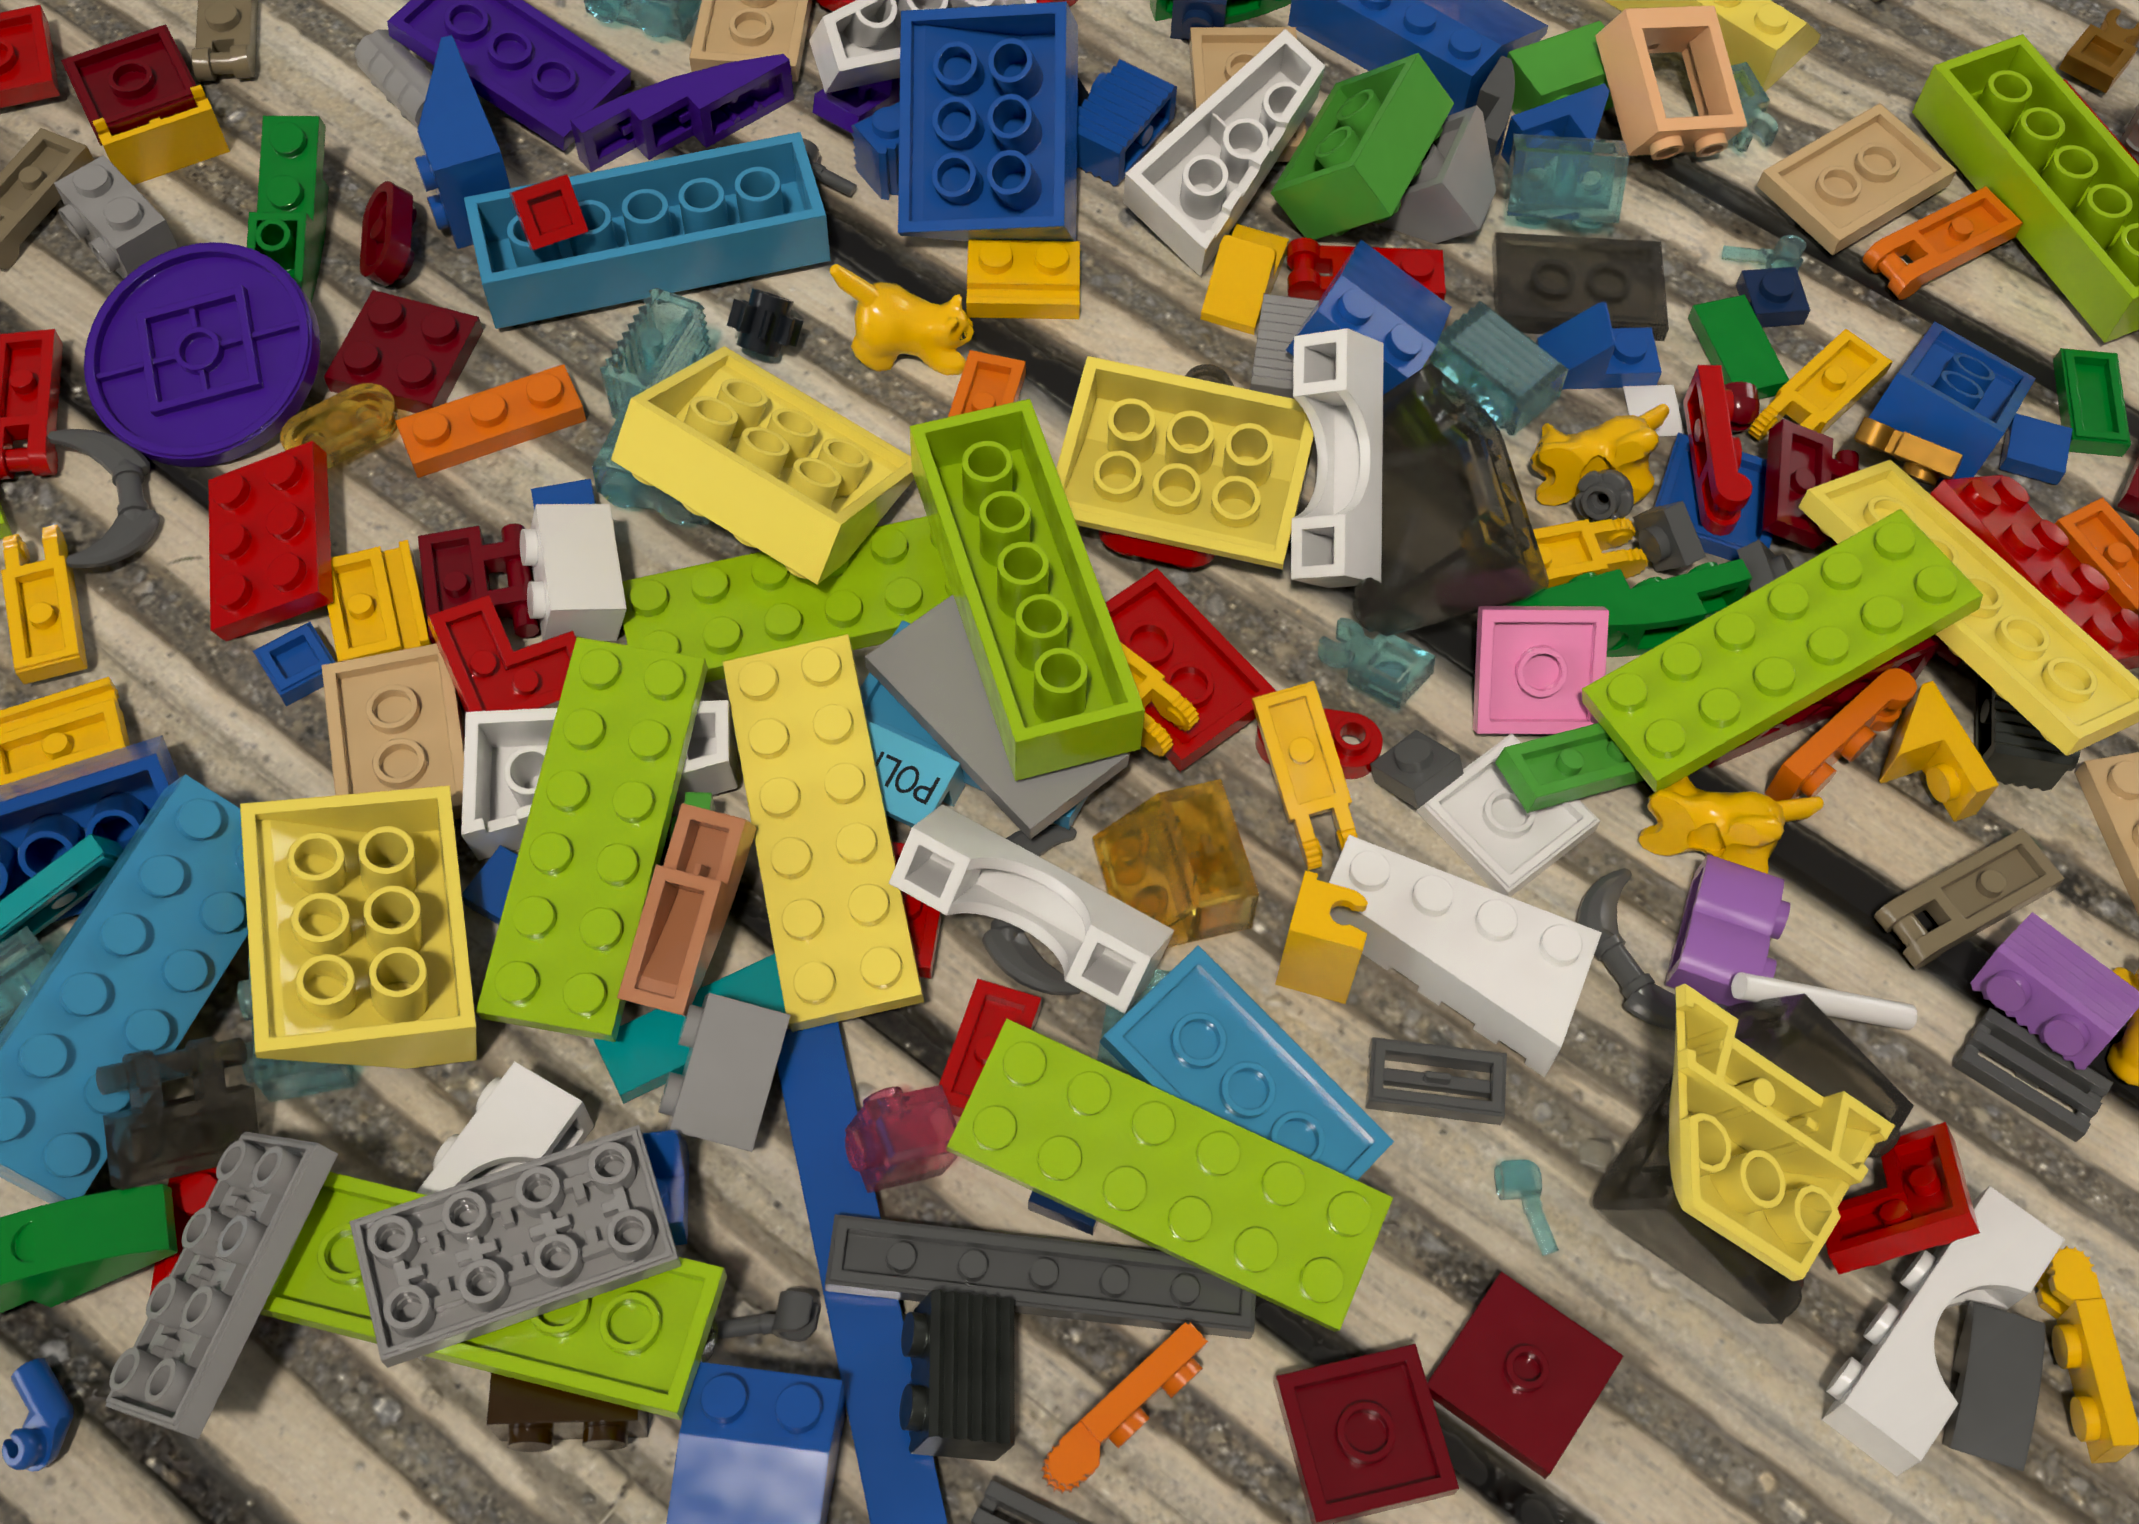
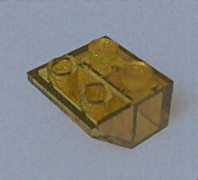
M1221 779L1157 793L1092 837V845L1107 894L1175 930L1167 948L1252 928L1259 892Z

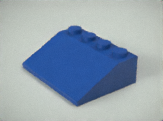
M1291 0L1288 21L1290 27H1296L1297 31L1368 71L1419 53L1454 102L1448 116L1476 106L1479 91L1501 56L1507 57L1509 51L1539 42L1547 34L1548 25L1502 0Z
M1067 1L901 11L898 233L900 236L968 242V239L1076 241L1078 24Z

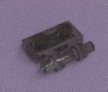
M212 1036L188 1041L185 1049L154 1055L150 1049L125 1054L120 1063L101 1066L96 1069V1083L102 1095L128 1090L130 1093L131 1109L103 1115L111 1186L125 1190L217 1167L225 1150L232 1143L238 1141L241 1134H244V1132L259 1134L254 1087L244 1084L226 1087L225 1068L243 1065L247 1061V1049L240 1037L219 1042ZM191 1076L193 1079L194 1095L163 1102L161 1082Z

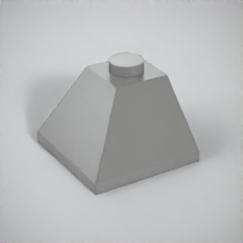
M1477 105L1447 116L1442 125L1443 131L1441 135L1431 144L1421 162V171L1411 180L1403 194L1399 210L1387 221L1376 225L1434 244L1458 236L1462 238L1468 237L1481 228L1496 193V186L1484 116Z

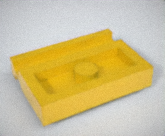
M968 239L966 315L969 318L1079 319L1080 241Z
M408 540L400 541L398 548L382 551L379 546L331 558L333 603L328 604L327 608L338 662L432 644L429 638L427 616L414 555Z
M110 677L0 710V786L129 746L130 742L123 712L118 703V690Z

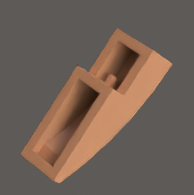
M681 803L664 865L656 864L617 996L618 999L682 1016L687 1015L689 1004H692L719 942L745 868L756 827L748 820Z

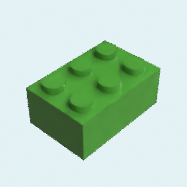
M1419 53L1336 83L1272 189L1271 195L1302 235L1314 240L1328 235L1337 237L1345 234L1351 228L1367 223L1380 224L1387 221L1399 210L1403 194L1411 180L1421 171V162L1431 144L1441 135L1443 131L1442 125L1454 102Z

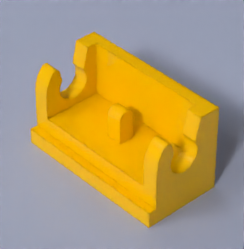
M201 84L190 88L198 107L164 119L158 117L149 120V124L112 136L104 118L92 121L110 162L132 185L230 152Z
M1305 870L1275 985L1346 1004L1363 952L1367 933L1350 924L1340 925L1332 919L1330 911L1337 906H1345L1352 911L1363 912L1366 910L1368 902L1359 892L1317 880L1318 873Z

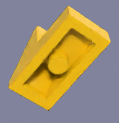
M1236 224L1232 235H1224L1220 242L1200 319L1254 335L1260 321L1264 293L1271 294L1287 255L1289 238Z
M1930 681L1921 685L1902 713L1879 782L1885 783L1922 770L1926 776L1927 785L1932 796L1937 801L1943 803L1952 820L1956 822L1976 815L1999 784L1934 681Z

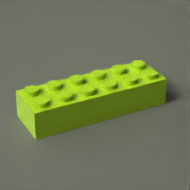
M2023 34L1934 65L1912 111L1914 116L1977 191L1986 186L2023 222L2016 238L2104 343L2139 330V165Z
M1021 400L909 426L912 473L1015 781L1141 749L1145 709L1031 400Z

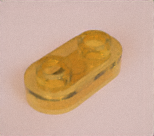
M373 383L358 384L291 417L281 430L280 441L284 451L313 440L327 453V469L392 436L398 428L395 420L400 419V415L392 394L385 387Z

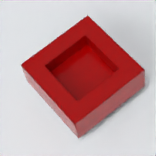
M568 174L509 193L530 250H536L588 232Z

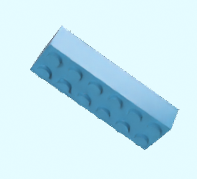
M801 132L571 176L569 179L588 232L536 250H530L509 194L534 184L464 197L480 277L495 329L831 261L826 213Z
M186 774L163 790L0 1033V1177L48 1203L84 1196L248 935L240 808Z

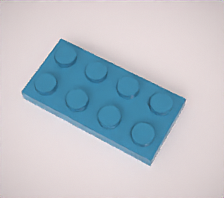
M1199 945L1104 1034L1100 1040L1103 1047L1134 1078L1354 1180H1358L1394 1143Z

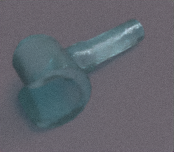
M1786 235L1779 239L1774 250L1724 245L1722 259L1758 263V265L1766 266L1767 269L1796 267L1798 271L1804 261L1801 256L1806 249V242L1800 237Z
M1526 1159L1502 1161L1494 1169V1180L1498 1198L1500 1200L1522 1199L1524 1214L1526 1213L1542 1256L1559 1251L1542 1209L1543 1205L1540 1200L1542 1177L1539 1167L1534 1162Z

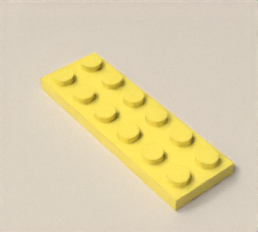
M1891 459L1807 490L1799 508L1818 525L1824 534L1831 537L1837 544L1895 511L1902 509L1983 594L1978 610L1935 635L1948 646L1954 655L1961 658L1994 689L1998 696L2008 701L2040 731L2041 735L2048 742L2055 745L2066 756L2139 722V679Z
M846 634L724 661L723 668L751 823L756 827L754 840L785 1012L791 1015L788 1023L789 1028L792 1032L925 1002L903 894L901 890L888 884L895 869L896 860L849 635Z

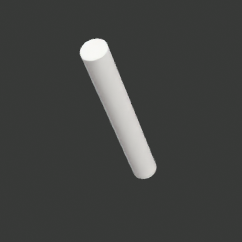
M1743 972L1735 975L1731 985L1733 997L1739 1000L1902 1030H1911L1917 1022L1915 1006L1897 1001Z

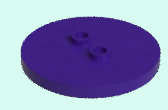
M209 242L182 246L150 259L125 277L107 297L94 319L87 338L84 356L85 383L92 406L105 426L116 437L151 460L179 467H203L240 458L253 452L275 437L293 419L305 402L314 383L320 359L321 341L317 317L307 295L291 275L277 262L256 250L241 245Z

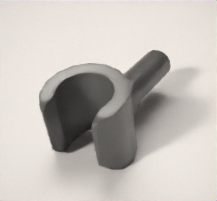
M803 138L815 180L821 181L852 197L857 185L831 172L825 166L818 164L819 149L813 142Z
M791 1290L780 1292L776 1314H760L758 1316L716 1321L714 1325L715 1336L717 1339L762 1333V1335L774 1334L779 1338L789 1341H805L814 1332L819 1305L813 1302V1297L809 1293Z

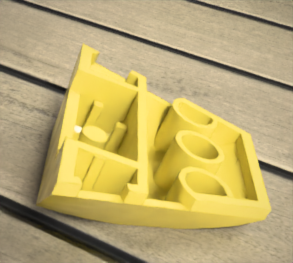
M1687 984L1675 987V1056L1669 1104V1161L1675 1196L1684 1212L1791 1281L1802 1280L1841 1217L1837 1207L1849 1187L1862 1182L1869 1170L1864 1165V1162L1876 1143L1888 1139L1895 1125L1845 1091L1825 1097L1821 1096L1735 1038L1739 1019Z

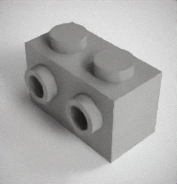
M104 155L54 183L65 204L64 207L58 209L62 220L78 240L85 237L89 241L92 252L109 273L116 270L124 279L150 259L179 248L166 219Z
M712 993L705 995L702 1007L689 1004L678 1045L690 1048L682 1075L673 1072L669 1073L658 1113L670 1116L666 1130H677L681 1134L752 1152L791 1015Z

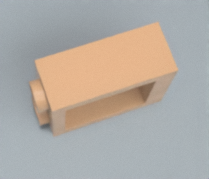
M1715 6L1624 9L1595 35L1627 156L1651 155L1653 160H1662L1679 153L1695 152L1697 157H1707L1725 150L1728 147V140L1747 127ZM1682 52L1699 116L1666 118L1649 53Z

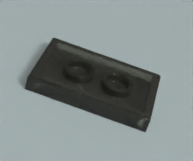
M1495 232L1492 243L1496 332L1545 334L1595 304L1606 302L1612 328L1652 327L1654 340H1665L1669 330L1661 241Z

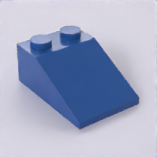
M452 35L441 37L417 130L425 155L415 157L414 159L426 192L436 190L437 194L427 197L438 230L449 227L457 249L474 245L464 197L509 189L511 187L500 148Z
M1360 240L1295 336L1348 328L1384 343V416L1411 386L1438 343L1452 307L1363 240ZM1294 338L1286 349L1293 356Z
M1934 321L1898 371L1868 418L1962 454L1963 460L1953 479L1974 477L2006 432L2036 378ZM1939 477L1937 482L1941 483L1944 478Z
M700 1362L684 1410L679 1432L666 1524H826L846 1415L843 1380Z

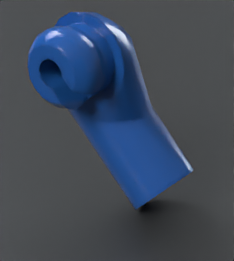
M37 1358L26 1362L15 1370L11 1376L12 1383L29 1411L22 1428L13 1430L10 1435L12 1439H6L3 1442V1459L14 1470L39 1471L53 1462L59 1455L74 1417V1407L45 1358Z

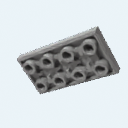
M953 595L865 656L866 668L953 760L960 762L961 768L1029 839H1032L1128 766L1129 754L1124 753L1015 781Z
M639 1125L350 1221L380 1359L387 1368L681 1267Z
M251 1132L241 1134L239 1140L232 1143L225 1150L216 1169V1176L219 1180L205 1207L198 1210L185 1226L182 1234V1246L184 1248L170 1276L157 1284L148 1299L146 1306L148 1319L134 1346L126 1350L113 1367L109 1381L111 1391L105 1401L107 1402L106 1407L199 1439L338 1153L315 1142Z

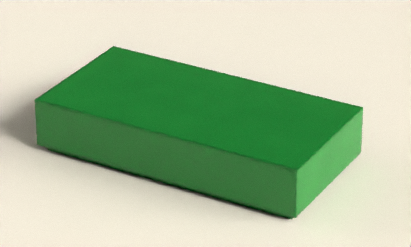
M1740 295L1692 306L1688 319L1711 365L1722 366L1724 385L1731 382H1748L1756 386L1759 399L1776 396L1778 390L1789 381V378L1746 296Z
M2060 348L2053 359L2061 426L2072 428L2069 452L2123 457L2131 446L2118 354Z

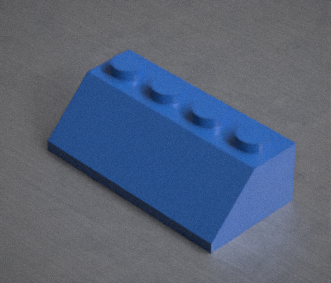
M163 735L0 786V901L89 834L118 842L123 850L125 849L163 790L179 779ZM96 890L54 922L81 914Z

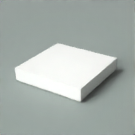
M1512 733L1465 767L1462 776L1417 809V813L1493 891L1509 897L1517 893L1595 832L1600 823V820L1579 799L1529 813L1526 812L1495 763L1504 747L1521 743Z

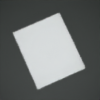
M1674 385L1623 386L1629 415L1640 416L1660 404H1666L1669 407V414L1662 426L1657 428L1655 432L1659 437L1677 436L1678 432L1685 434Z

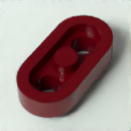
M390 181L383 182L373 192L366 205L362 221L360 273L364 277L383 286H388L395 280L404 279L414 262V251L411 249V234L417 210L413 206V195L410 191Z

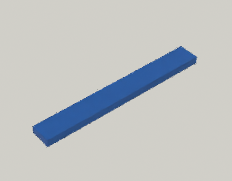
M838 1022L795 1032L787 1029L778 1058L777 1068L841 1380H843L844 1397L870 1524H948L933 1456L911 1454L909 1451L911 1441L909 1431L902 1430L900 1426V1402L905 1386L912 1383L910 1376L912 1363L911 1357H905L902 1353L901 1337L904 1322L899 1300L825 1291L835 1214L881 1219Z

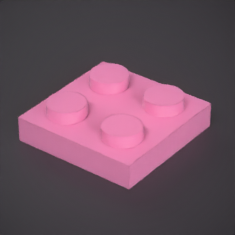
M1478 606L1473 730L1477 734H1558L1598 723L1582 703V688L1606 674L1609 610L1603 606Z

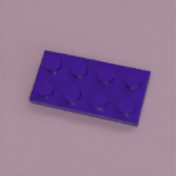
M410 0L387 21L390 37L433 65L441 37L452 35L476 93L563 151L575 141L570 120L618 98L631 86V71L523 0Z

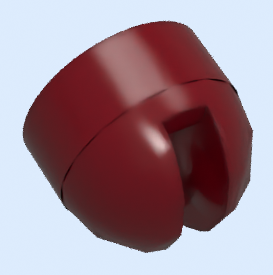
M1731 382L1725 384V389L1732 390L1734 395V413L1731 429L1732 432H1740L1749 428L1758 417L1760 402L1755 385L1748 382Z

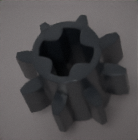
M752 288L749 302L734 299L727 326L735 328L736 331L740 332L736 345L776 358L779 356L781 345L796 347L804 320L790 315L794 301Z

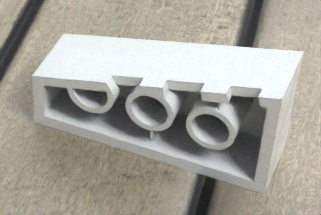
M855 0L823 16L809 42L825 93L900 78L901 11L1030 4L1037 2L1036 0Z
M1286 29L1125 173L1123 203L1200 277H1202L1218 252L1222 237L1229 235L1318 98L1325 65Z
M728 700L700 701L674 806L684 803L685 792H706L715 795L737 788V740ZM557 708L466 712L461 836L478 861L490 858L500 845L510 851L520 849Z
M1349 835L1329 883L1359 892L1366 898L1368 904L1363 912L1352 911L1345 906H1337L1330 911L1332 919L1340 925L1350 924L1367 933L1362 952L1363 955L1388 971L1393 968L1419 986L1417 992L1438 1006L1441 1002L1445 1003L1475 1024L1473 1030L1494 1044L1501 1041L1525 1057L1526 1061L1524 1064L1545 1078L1564 1042L1602 932Z

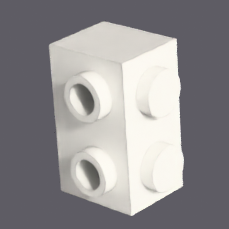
M536 504L530 529L521 530L520 556L523 566H532L534 581H529L527 606L530 619H539L542 641L570 631H574L576 638L617 641L627 608L610 504Z

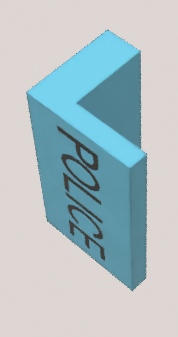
M867 720L887 816L913 827L937 809L942 802L953 807L955 806L965 787L960 762Z

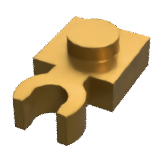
M2117 8L2112 9L2107 13L2100 28L2092 24L2089 25L2067 52L2059 69L2077 78L2080 82L2107 93L2128 67L2138 50L2135 46L2139 41V22L2133 29H2124L2116 23L2121 10Z
M1864 417L1854 437L1855 442L1905 462L1902 468L1904 472L1911 478L1932 486L1936 485L1939 477L1953 479L1963 460V455L1910 433L1901 432L1868 417Z

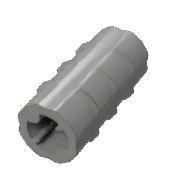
M378 29L372 34L363 37L357 45L355 51L357 65L368 76L372 85L379 88L385 94L387 101L394 104L401 111L402 117L409 120L418 129L432 73L425 67V62L417 59L410 52V49L390 37L388 30Z

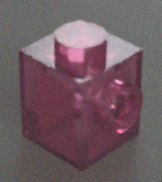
M942 1085L903 1093L901 1087H889L879 1090L864 1099L863 1107L845 1129V1149L852 1168L855 1171H860L867 1193L941 1176L958 1157L946 1151V1147L957 1124Z

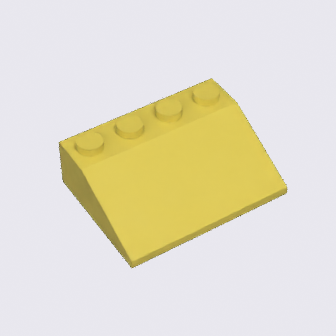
M725 346L632 397L611 457L613 462L630 471L639 482L655 486L681 502L689 512L708 518L731 532L742 544L761 550L784 564L786 569L793 575L809 579L817 585L848 561L914 480L911 456Z
M1087 356L1056 470L1078 526L1283 570L1291 538L1292 518L1297 515L1315 438L1306 413L1295 399Z
M450 785L240 804L256 1058L404 1069L477 1060L476 1021Z

